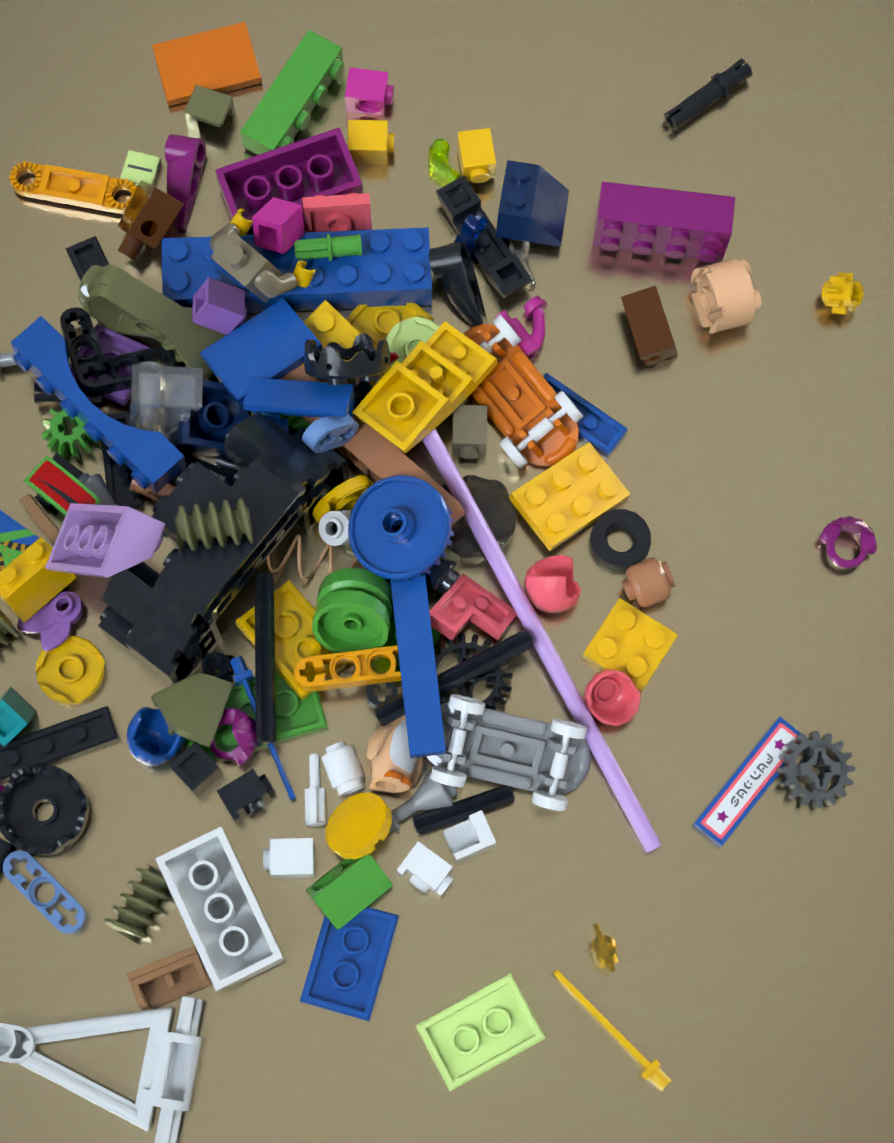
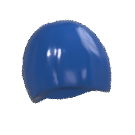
M143 707L135 713L128 725L126 742L130 753L138 762L146 766H156L175 757L183 747L186 738L176 733L171 736L169 735V726L160 709Z

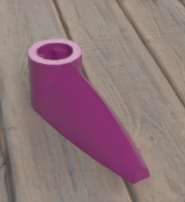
M171 134L165 144L167 194L184 204L174 222L177 229L187 231L205 163L206 143L201 138Z

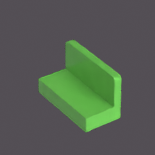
M368 854L358 859H343L305 891L319 906L336 929H341L389 890L393 884L374 858Z

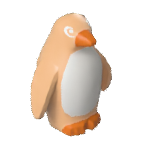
M405 715L385 726H380L370 737L366 756L372 765L369 789L390 793L407 791L418 782L421 776L423 757L410 758Z

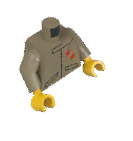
M238 209L231 222L217 231L210 239L209 245L214 252L211 258L265 303L270 298L277 297L296 288L297 285L308 287L316 271L315 269H305L307 262L300 260L297 262L293 273L283 274L239 237L245 236L253 225L252 220H247L242 216L245 211L244 209Z

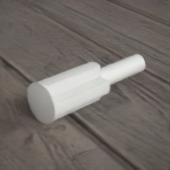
M312 753L309 755L310 788L305 789V825L320 827L326 825L325 788H320V755Z

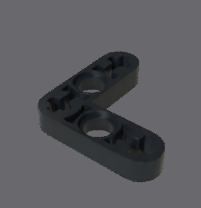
M74 307L65 310L60 317L61 333L66 341L72 368L78 386L85 395L100 396L165 381L175 371L174 355L170 350H166L163 347H153L104 358L88 312L82 308ZM77 321L81 326V335L76 336L75 328L71 322ZM81 346H88L94 350L93 354L88 357L78 356L75 351ZM160 360L162 364H165V367L159 368L157 364H154V361ZM141 363H144V369H146V372H142ZM130 366L136 370V373L130 377H123L117 371L120 367ZM111 370L112 380H109L107 371ZM95 375L98 382L92 383L88 376Z

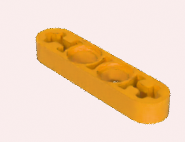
M398 645L302 658L294 669L297 684L305 691L315 692L401 681V672H396L397 663L394 656L399 655ZM375 658H387L391 662L390 669L383 674L373 672L371 663ZM349 661L353 663L356 667L354 675L349 678L339 677L336 674V668L341 662ZM324 664H330L329 670L332 680H327L325 673L315 675L312 682H308L306 676H301V674L307 673L308 667H314L315 672H325Z

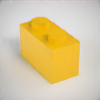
M42 537L0 571V598L23 623L77 578L73 573L51 571L45 568L53 547Z

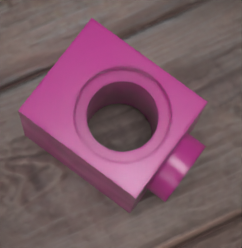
M349 67L345 92L346 112L384 117L386 105H392L394 85H389L388 72Z

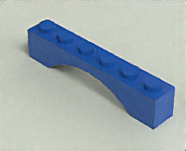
M42 316L11 341L15 354L12 358L24 372L30 369L38 377L36 382L40 388L48 395L54 393L61 400L59 405L72 419L77 416L85 423L83 426L85 432L95 442L101 439L109 447L107 453L118 465L121 466L125 463L133 471L131 476L141 488L146 489L149 487L156 494L186 467L184 455L160 432L146 431L124 425L107 416L90 402L80 390L71 373L65 338Z

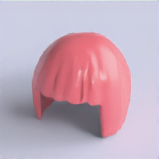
M564 555L550 556L537 561L527 570L524 581L526 594L536 608L549 613H561L569 610L576 604L581 594V588L574 581L573 558Z

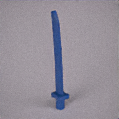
M239 656L230 661L235 674L233 678L237 687L244 686L256 715V698L249 683L255 680L251 669L248 670L243 656ZM270 743L268 747L289 798L293 800L296 797L274 743Z

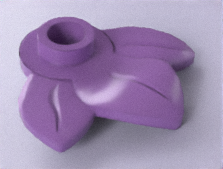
M73 592L58 593L25 623L19 619L17 629L25 633H41L43 650L46 652L53 650L69 638L72 625L82 617L83 602ZM66 604H69L66 610L61 611Z

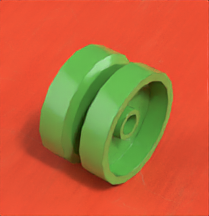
M346 568L336 570L327 575L319 586L317 606L315 607L312 621V631L317 641L327 650L334 653L383 647L388 640L393 610L390 585L382 577L366 569Z

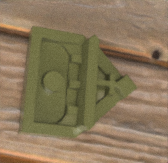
M197 673L153 694L151 700L155 707H159L169 726L168 733L170 736L176 733L209 747L213 741L233 683L208 674Z

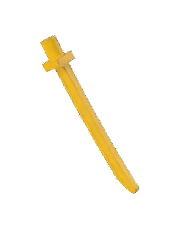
M558 970L553 973L569 992L646 1069L642 1073L646 1080L650 1078L661 1091L672 1082L660 1069L661 1064L656 1059L650 1063Z

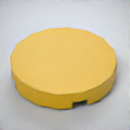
M359 475L335 487L313 509V517L319 524L321 518L330 511L352 510L360 495L374 484L367 475Z
M76 635L69 636L57 648L47 652L44 650L40 652L36 662L37 681L41 690L54 702L63 705H79L92 699L102 688L106 678V662L100 650L91 641Z
M372 792L351 796L338 805L329 817L325 828V840L329 847L344 859H358L366 856L376 849L374 845L380 839L384 841L389 834L392 825V811L380 796Z

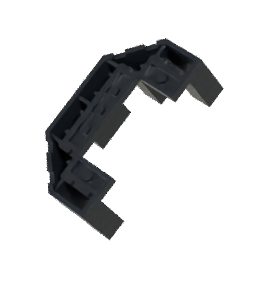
M259 411L233 426L224 439L227 457L241 466L232 479V487L197 462L192 469L186 468L179 475L175 483L177 487L169 496H162L153 508L152 512L154 514L151 517L165 523L162 532L177 542L175 517L180 505H183L187 514L191 515L194 504L198 503L202 513H206L208 502H213L217 511H221L223 500H227L233 510L236 508L238 498H242L250 512L253 544L249 542L246 534H243L241 545H235L232 537L228 536L226 547H221L217 539L214 538L211 549H206L202 540H199L196 551H192L187 541H185L181 553L175 548L168 554L163 562L165 567L160 574L144 562H141L112 576L101 599L109 606L101 614V622L98 627L103 634L169 685L190 677L203 661V657L222 638L215 621L296 523L308 532L316 522L313 517V509L327 493L349 479L347 460L332 449L321 453L312 451L302 441V436L306 431L304 428L295 432L289 427L288 434Z

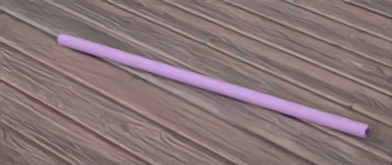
M435 428L422 439L452 496L464 509L466 522L523 627L530 634L536 651L574 721L587 727L585 741L646 853L651 852L662 845Z

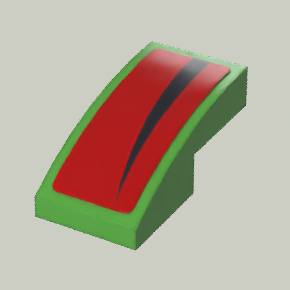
M47 455L23 480L48 504H52L64 516H66L71 503L98 505L102 501Z

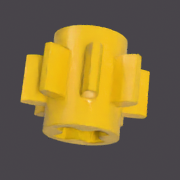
M838 272L837 276L831 275L830 280L826 281L822 287V300L826 306H832L833 314L847 315L848 311H855V307L859 306L863 300V286L859 281L853 280V273Z

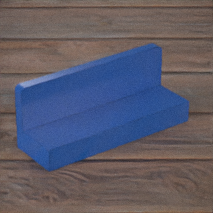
M251 378L243 402L244 409L251 410L252 413L259 411L262 414L280 413V415L320 418L326 416L345 417L347 414L354 418L352 412L355 409L353 384L329 385L325 382Z

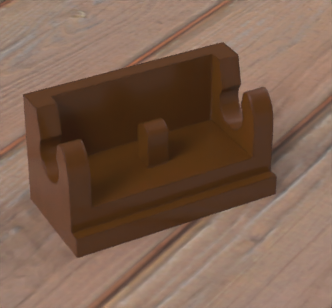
M656 285L622 296V303L640 359L645 360L646 364L678 356Z

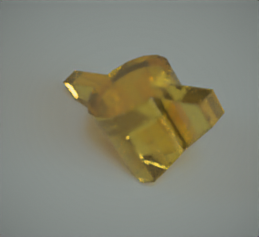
M598 923L593 924L596 935L591 944L594 965L599 968L607 967L610 972L615 971L614 964L619 961L616 941L610 936L602 935Z

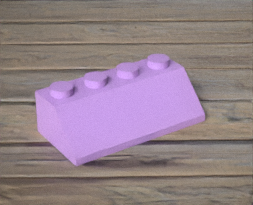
M71 503L45 568L57 572L108 578L152 558L153 554L162 544V531L165 523L128 506Z

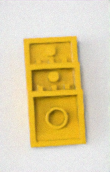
M444 321L426 343L420 341L402 363L396 361L352 413L402 452L407 453L442 423L478 387L498 364L497 358Z

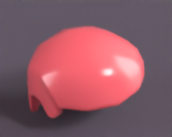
M605 669L598 672L585 687V704L590 713L603 724L612 726L622 725L629 722L638 712L641 700L640 691L636 688L630 677L622 671Z

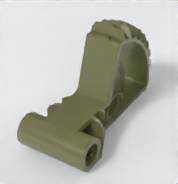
M91 265L79 284L77 297L84 310L92 318L97 319L99 324L119 334L151 337L162 343L161 346L164 349L172 350L176 363L184 362L186 364L183 373L187 377L213 380L214 373L202 360L200 352L226 336L225 334L192 323L191 307H182L115 265H106L104 267Z

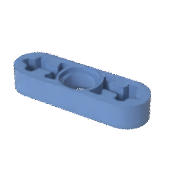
M15 851L5 858L3 863L5 877L57 930L72 935L79 933L85 927L87 913L84 907L32 855L24 851ZM16 860L20 862L28 860L25 867L33 876L36 877L38 871L42 873L41 876L31 881L27 890L24 888V885L30 881L19 873L15 876L13 875V872L16 870L13 863ZM45 882L51 883L55 889L54 897L47 903L39 902L35 895L37 887ZM63 895H64V896L66 897V901H63L62 903H60V901H61V899H62V897H63ZM59 903L70 912L76 909L78 913L75 915V918L78 922L74 926L69 923L63 926L64 916L57 909H54L52 915L48 910L56 907Z

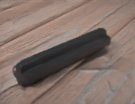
M502 785L453 802L452 806L437 808L415 815L413 817V824L416 832L421 835L468 819L469 815L482 810L485 813L514 802L515 796L510 786Z

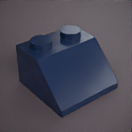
M507 160L498 211L496 237L561 247L569 190L540 165Z
M185 377L171 386L168 440L181 453L186 455H226L224 439L233 426L248 417V410L244 409V404L239 406L222 383Z

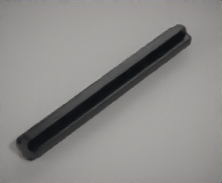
M264 572L257 573L254 576L256 740L261 744H270L276 741L274 578L272 573Z
M521 630L438 674L439 695L442 696L533 647V640L526 630ZM403 693L374 708V715L381 726H385L405 715Z

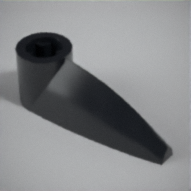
M460 241L430 249L429 262L435 277L440 279L445 292L457 311L472 327L488 324L475 270L465 242Z

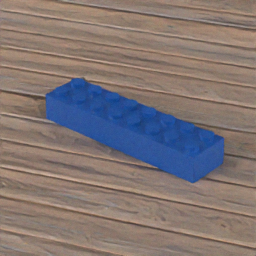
M429 227L306 232L299 240L327 238L326 234H330V237L360 234L362 256L332 257V261H329V258L303 260L307 262L305 269L316 270L308 287L297 285L296 288L270 298L267 303L248 290L211 258L214 253L209 245L212 236L163 238L162 294L182 307L192 308L193 295L210 277L245 290L247 313L262 312L282 298L294 311L316 310L325 300L334 309H352L358 305L367 304V307L406 306V303H416L419 306L432 305ZM254 235L239 236L283 274L293 273L297 262L300 261L296 259L294 245L285 254L255 246Z

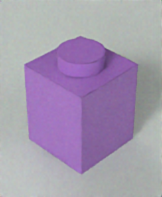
M208 277L193 295L192 323L227 335L237 325H241L246 318L245 290Z

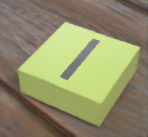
M129 150L120 179H128L136 187H138L141 180L154 186L162 163L160 157Z

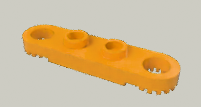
M30 161L17 163V166L12 167L13 169L10 171L9 176L14 191L21 196L124 214L137 189L136 185L128 179L112 178L109 175L48 164H35ZM24 173H33L36 178L32 185L23 186L18 182L19 177ZM120 190H127L132 195L128 202L125 201V203L121 202L120 204L114 200L115 194Z

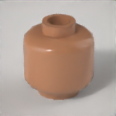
M655 557L629 566L626 570L627 580L622 582L628 600L636 599L638 605L643 608L668 599L671 596V588L676 586L666 561L660 563Z

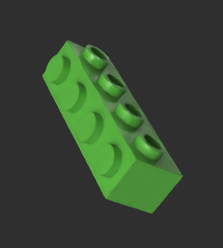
M310 30L307 31L241 129L240 135L244 148L260 155L294 143L293 138L299 130L303 131L307 127L311 119V111L315 105H321L328 93L327 87L333 79L337 80L341 76L345 67L342 47Z

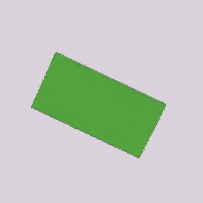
M275 670L276 741L274 744L328 729L318 691L313 692L302 701ZM255 680L249 683L255 695ZM233 683L225 708L241 709L256 721V715L244 686L237 687L236 683ZM225 724L216 731L215 743L221 751L230 752L239 746L232 731L233 725ZM187 738L185 740L187 748L195 742ZM197 743L214 762L224 760L211 752L210 747ZM259 743L255 750L268 747V744Z

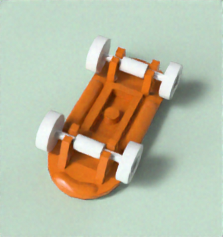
M500 314L493 320L495 325L482 324L474 326L463 333L497 358L498 362L471 395L479 405L487 406V415L505 436L499 442L500 446L520 469L528 462L536 466H553L574 452L579 437L577 422L584 416L563 391L557 394L517 345L522 341L521 338Z

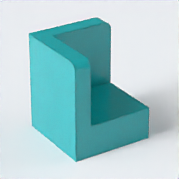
M12 687L0 697V744L3 747L30 722L36 712Z

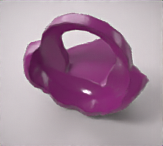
M853 516L839 517L837 520L833 519L831 523L827 524L819 537L820 542L826 544V553L834 565L841 568L851 569L857 567L865 560L866 555H872L877 550L875 533L863 519L854 518ZM840 531L851 532L860 538L861 551L855 559L845 560L837 555L835 541L839 537Z
M225 708L217 730L225 724L233 725L232 731L239 746L230 752L221 751L215 743L214 735L209 747L211 752L217 757L224 760L233 759L238 766H241L253 756L254 750L259 745L256 740V721L241 709Z

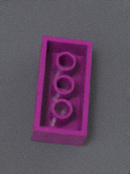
M340 127L215 170L218 186L231 220L238 209H244L245 211L242 216L247 220H252V217L273 197L300 204L303 208L302 197L347 195L349 193L363 194L362 181ZM253 225L246 235H254Z
M602 181L596 209L592 246H600L601 249L606 251H616L618 249L632 250L640 255L660 253L674 259L686 256L698 258L700 261L709 263L717 260L723 261L732 235L735 197Z

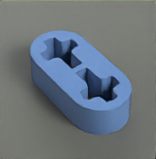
M349 414L345 417L326 416L317 419L306 429L302 436V441L315 453L325 452L348 443L357 433L359 424Z

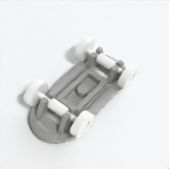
M452 694L448 703L441 704L446 754L426 756L435 765L432 767L430 779L448 786L464 787L468 776L534 792L532 803L551 810L566 811L568 799L561 795L570 793L578 788L586 779L590 769L591 754L589 746L585 741L587 727L562 719H553L551 724L485 708L484 702L462 695Z

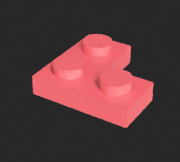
M462 574L430 610L431 627L451 641L469 621L496 640H499L517 617L515 610L465 574Z

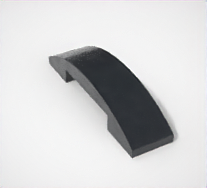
M465 176L436 190L437 197L461 241L465 242L475 263L503 298L532 283L533 279L516 253L512 255L502 238L496 237L495 227L481 208V200Z

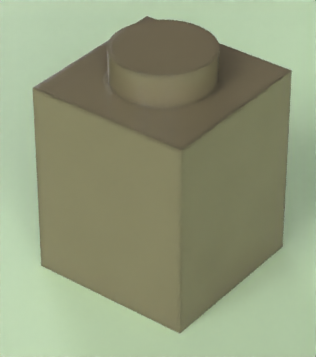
M459 405L453 411L452 454H459V457L464 459H475L479 455H486L487 406Z

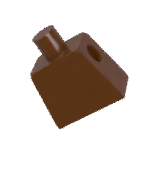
M141 180L118 224V228L127 234L117 251L136 260L144 244L155 249L184 204L157 187ZM146 222L145 227L141 230V225Z

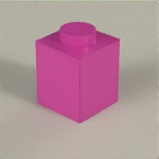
M273 197L252 217L254 241L257 247L285 254L294 245L295 241L304 235L303 208L300 204Z

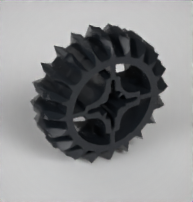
M460 633L458 644H454L447 637L445 638L446 649L438 643L434 644V652L437 654V657L435 656L437 674L442 665L449 659L458 656L459 664L468 659L469 655L474 656L491 647L492 641L486 639L482 646L477 645L479 636L473 634L471 643H466L464 633ZM509 660L491 669V673L485 672L474 678L475 682L470 681L468 696L463 684L453 689V691L459 695L473 698L475 690L486 687V684L495 683L490 695L482 702L485 703V708L497 710L493 705L494 703L505 707L507 700L500 694H511L512 687L503 682L512 680L513 674L501 671L509 666ZM443 695L440 696V704L449 702Z

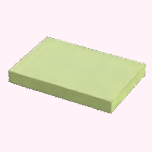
M511 973L416 1025L449 1091L454 1090L545 1039Z

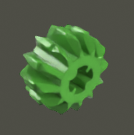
M50 408L49 413L53 419H42V425L47 430L41 433L43 441L48 442V450L51 453L58 451V454L64 459L71 452L73 458L78 460L80 458L79 451L82 449L85 453L91 454L92 449L88 443L98 442H95L83 429L85 423L77 416L72 419L63 409L57 412L56 409ZM75 427L72 431L73 434L67 435L69 433L68 428Z

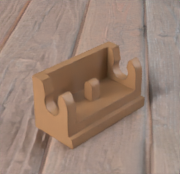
M195 946L126 973L136 1002L142 1010L159 1008L182 998V996L185 997L212 986L206 968Z

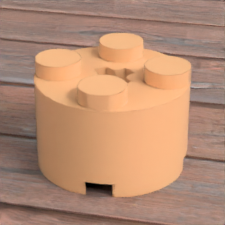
M731 259L694 269L692 273L691 284L697 282V292L691 294L694 310L702 327L711 328L708 331L711 334L752 323L755 310L760 309L762 306L759 291L753 289L750 279L751 269L746 259Z

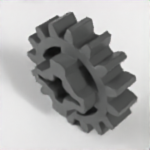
M812 731L809 733V740L804 733L797 735L796 741L798 745L792 741L787 742L785 746L789 754L783 753L778 756L781 761L785 762L784 767L776 769V773L785 774L786 778L779 783L780 787L789 786L791 788L787 796L789 799L800 796V806H807L812 801L813 808H822L823 800L827 806L836 804L834 795L839 798L845 797L847 794L842 787L850 786L854 783L853 780L847 777V773L855 771V767L846 763V760L852 757V753H842L841 749L844 742L831 743L832 734L830 733L824 734L820 739L819 732ZM806 748L804 758L799 763H795L798 755ZM826 751L833 757L835 762L826 755ZM811 766L820 767L821 774L811 772ZM833 776H836L833 785L828 789V781ZM796 777L806 785V789L800 785Z

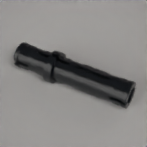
M741 58L721 74L716 73L711 76L710 82L664 113L667 124L672 126L674 131H677L721 97H728L732 89L753 75L749 64L745 63V60Z

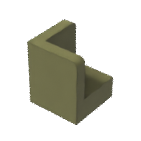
M195 85L184 111L187 127L199 132L203 122L221 127L226 115L233 117L235 112L233 97Z

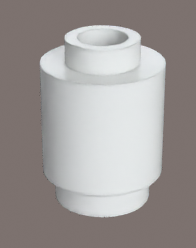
M352 510L330 511L321 518L319 534L325 543L332 546L350 544L348 523Z
M345 741L325 748L327 754L322 756L321 759L332 789H337L339 796H345L364 788L365 783L363 779L366 776L354 745L346 746Z

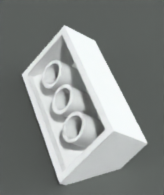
M222 827L155 858L216 991L252 978L285 961Z

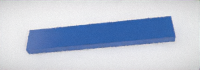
M425 572L422 573V578L412 577L409 578V582L404 580L396 582L390 579L410 758L446 754Z

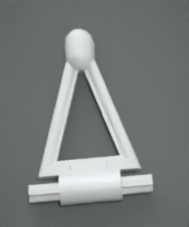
M182 996L175 1033L169 1032L173 1006L25 1028L0 1023V1061L18 1063L147 1132L151 1128L154 1107H161L154 1143H177L182 1112H189L202 1037H197L203 1000ZM150 1028L135 1104L35 1051L36 1044Z

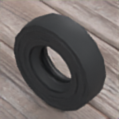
M614 509L603 514L594 523L590 534V547L595 558L602 565L613 570H627L629 566L643 561L647 557L651 546V531L646 521L637 513L627 509ZM624 528L631 532L634 543L629 550L618 552L609 546L607 537L613 529Z

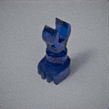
M477 213L476 217L470 214L464 221L460 235L456 236L454 243L464 241L470 252L474 247L473 242L484 231L488 221L479 213Z

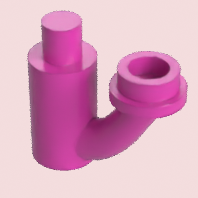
M540 296L533 297L523 307L526 311V317L528 319L533 318V332L531 335H529L518 318L511 319L506 311L500 312L495 317L496 319L501 314L518 334L522 341L517 345L529 360L533 359L540 352V347L545 339L544 309L548 303L545 299H541Z

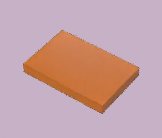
M246 22L152 45L168 106L189 102L195 85L225 93L262 83Z

